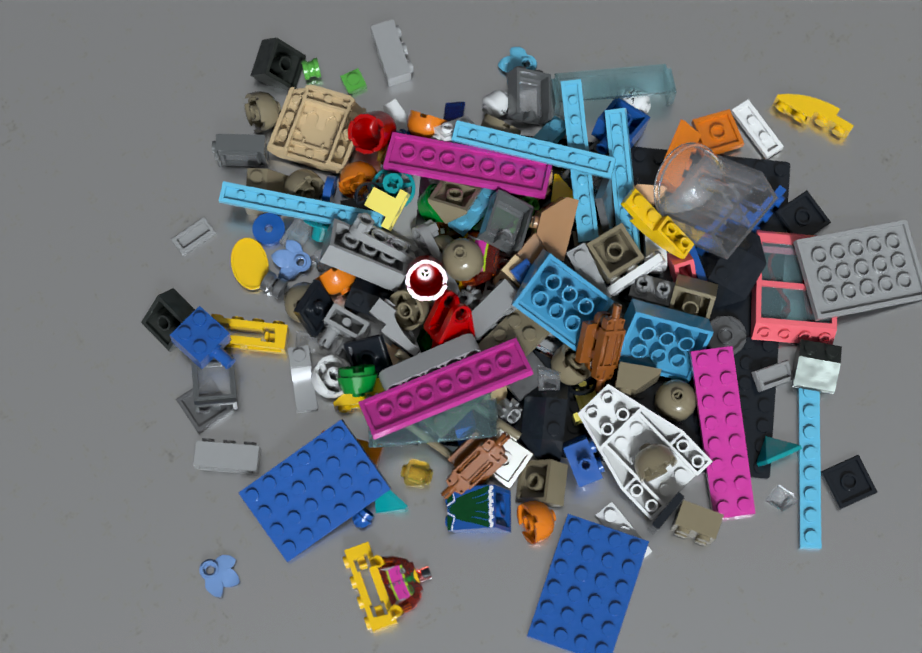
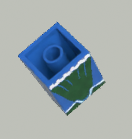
M497 485L474 486L471 490L467 489L462 495L454 492L448 499H445L447 505L445 523L448 531L454 533H511L510 490Z

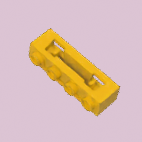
M211 314L225 329L230 328L231 331L256 334L265 333L264 339L266 341H261V338L230 335L231 341L225 347L286 354L289 327L285 325V322L273 321V323H266L263 319L258 318L248 321L239 316H232V319L224 318L220 314Z
M369 542L344 550L346 556L342 558L346 569L351 568L353 576L349 577L353 589L358 588L360 596L356 597L360 609L365 608L367 616L363 617L367 629L372 628L373 633L397 625V620H391L395 616L394 612L389 611L385 615L381 604L374 607L377 617H373L370 608L373 607L362 575L360 572H357L355 562L358 561L360 569L364 570L368 568L365 557L368 556V559L373 557ZM369 560L371 567L376 565L374 560ZM369 568L380 601L385 603L388 610L391 607V603L378 568L375 570Z

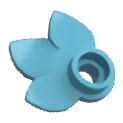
M521 47L510 48L511 56L502 58L498 63V67L506 73L513 70L516 66H524L525 62H530L526 69H537L536 59L531 55H527L525 49Z

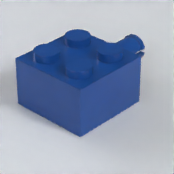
M616 96L605 110L627 109L631 149L644 133L650 116ZM605 110L598 117L591 135L601 140L597 144L596 150L602 155L607 154L609 151Z
M201 306L191 313L170 334L172 343L201 369L213 358L222 364L226 370L236 361L223 349L231 341L230 333Z
M586 434L563 442L564 452L579 488L603 478L602 472L605 470L600 457L595 458L594 456L597 450L591 437L587 438Z

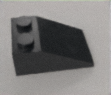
M356 277L344 304V309L360 318L384 326L369 311L379 298L383 301L385 299L390 301V296L395 292Z

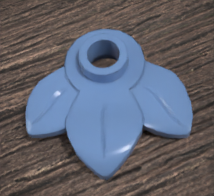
M287 240L286 249L277 250L271 255V258L277 266L281 267L278 278L292 280L300 272L307 271L311 267L312 260L307 253L303 252L299 242ZM300 258L304 260L302 266L298 265V259Z
M221 555L215 560L207 559L200 565L199 572L205 579V588L213 596L220 598L224 587H233L240 583L238 574L231 569L236 562L234 557ZM210 566L214 567L212 574L207 573V568Z

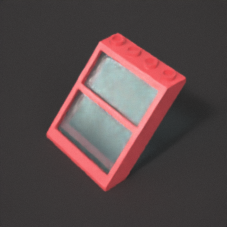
M757 230L756 234L760 236L767 264L752 289L751 339L799 343L800 339L833 345L837 331V317L815 321L793 244L795 240L816 235Z

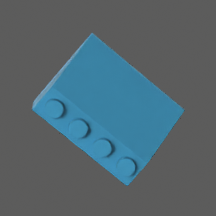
M543 249L528 270L511 305L574 351H577L583 321H593L594 316L599 311L607 312L614 301Z
M632 299L623 318L625 319L623 329L626 332L619 362L662 369L660 376L679 379L689 383L693 376L690 351L705 350L714 331L707 318Z

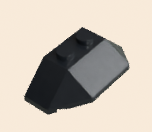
M742 226L728 243L707 282L718 284L714 306L717 308L746 300L767 264L760 236Z
M554 379L545 380L525 396L520 439L533 452L537 460L551 459L560 462L564 439L568 385Z

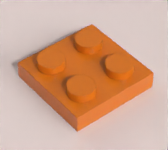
M730 109L692 119L691 124L693 128L701 134L699 142L702 143L701 148L705 157L744 146V141Z

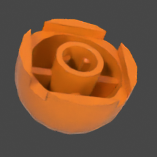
M410 110L407 127L411 135L431 139L434 135V127L449 121Z
M363 161L347 164L339 175V191L348 198H353L357 187L363 182H372L377 171L372 165ZM367 185L360 189L358 195L363 197V193L367 190Z
M332 267L315 280H320L328 294L335 295L341 293L343 296L350 291V285L353 284L356 276Z
M534 500L524 502L517 507L519 525L524 524L526 531L522 533L530 544L542 542L552 534L556 515L546 504Z

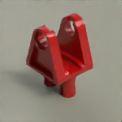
M448 289L445 290L443 295L436 299L424 324V329L433 339L431 349L464 334H473L475 337L471 309L466 304H460L455 292ZM447 296H452V302L449 305H444Z

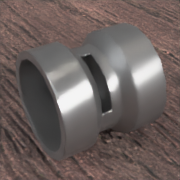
M269 271L263 278L260 289L265 292H271L272 296L279 299L286 290L288 281L284 278H278L274 272Z

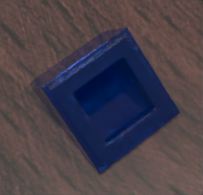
M465 102L445 103L443 119L452 121L464 117Z

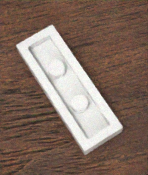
M749 100L732 109V115L766 160L783 149L782 143Z
M655 253L650 254L644 259L645 263L639 267L636 264L627 270L628 274L624 277L618 276L611 280L607 290L611 295H617L635 283L638 278L644 277L665 263V259L659 253L657 255Z
M613 502L595 515L603 526L641 538ZM647 546L644 558L652 552L649 546Z

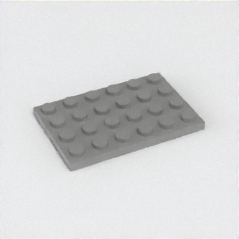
M907 219L798 239L793 242L815 321L922 300V270Z

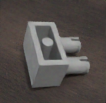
M645 275L638 278L631 285L627 300L636 299L668 308L675 283Z
M334 303L324 318L326 330L317 344L321 347L324 346L328 350L336 335L340 334L344 337V340L335 354L339 357L342 356V359L346 360L347 354L343 344L347 341L367 337L371 330L370 323Z

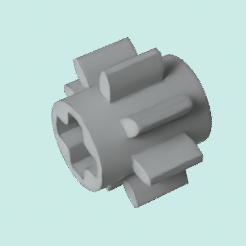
M468 285L467 289H461L458 295L460 304H466L470 309L476 308L483 297L481 290L476 289L475 286Z
M505 398L497 404L495 414L503 421H508L512 424L520 418L522 408L514 398L511 401Z

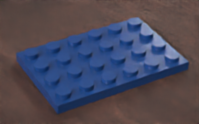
M341 419L238 493L282 556L289 562L388 492L391 487L344 420Z
M568 514L527 636L574 653H613L649 541Z

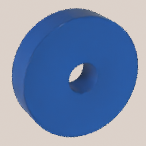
M327 176L322 201L333 203L337 187V176Z
M264 213L258 216L252 226L256 241L264 246L277 245L283 240L286 232L283 220L273 213ZM267 227L273 228L271 232H266L265 230Z

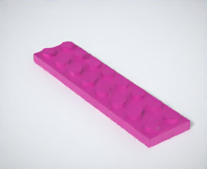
M392 132L383 169L486 189H500L508 193L545 199L553 165L478 147Z
M514 338L358 403L375 440L533 375V370L517 338Z
M733 346L690 351L703 452L713 461L706 467L711 510L723 514V518L756 514Z

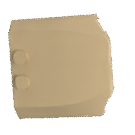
M306 85L305 88L299 89L290 87L267 150L279 158L334 174L341 173L342 169L348 164L354 149L352 141L348 139L349 124L356 116L366 113V109L360 107L355 102V99L347 94L315 85Z

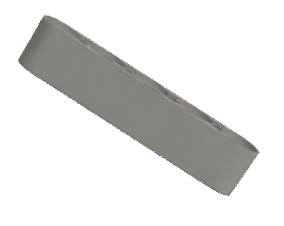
M464 334L382 370L379 373V379L384 391L482 351L473 334Z

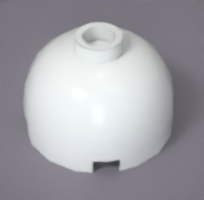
M333 355L323 357L314 366L311 373V383L314 390L326 398L334 399L343 395V392L336 379L338 368L351 366L344 359H338L333 357Z

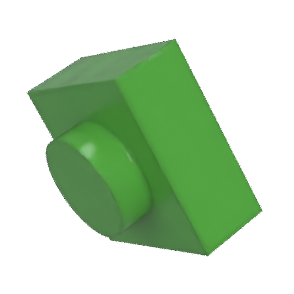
M359 68L340 76L348 95L367 88Z

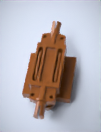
M613 304L612 314L606 311H599L594 316L593 321H583L575 361L584 363L585 367L591 371V376L597 380L596 392H600L604 388L605 381L611 379L614 369L618 368L626 332L623 329L625 319L620 317L621 304Z
M476 429L448 457V461L455 467L446 479L448 487L441 492L442 497L448 499L454 492L462 495L467 489L471 490L475 485L481 486L508 460L503 445L511 438L510 435H507V432H503L500 437L497 434H490L486 437Z

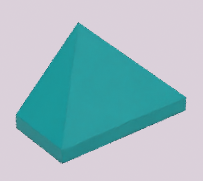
M765 436L757 465L759 467L772 463L801 450L802 447L798 444Z
M391 490L375 500L376 513L406 512L408 510V505Z

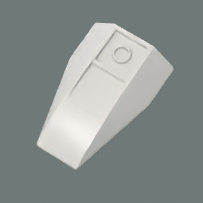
M609 384L577 413L621 490L650 520L655 518L687 483L713 462L683 430ZM646 443L651 445L655 443L664 444L669 447L678 460L676 465L672 468L670 464L666 468L668 472L652 481L647 482L644 479V482H641L634 469V459L640 452L639 448Z

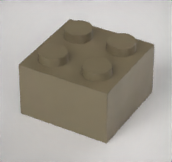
M622 223L586 244L599 273L607 284L614 278L627 273V270L632 266L642 264L644 260L643 254Z
M678 274L668 308L709 319L715 302L718 284Z
M683 500L678 506L670 530L675 531L674 535L686 538L688 536L694 538L695 543L706 546L716 539L724 515Z

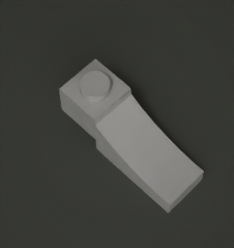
M585 242L566 251V256L574 269L573 271L609 298H612Z
M379 298L369 312L385 324L381 332L412 356L418 355L420 349L405 336L395 319L397 311L394 308L396 305L388 299L383 301Z
M309 345L289 347L288 354L297 413L318 411L316 391L311 383L313 369Z

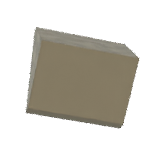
M441 180L428 198V203L443 222L447 224L468 213L482 188Z

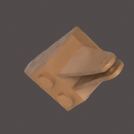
M559 197L536 211L529 223L531 234L523 243L522 249L514 255L522 261L527 258L533 264L544 249L558 260L564 261L579 200ZM500 271L494 277L493 282L496 285L500 279H510Z

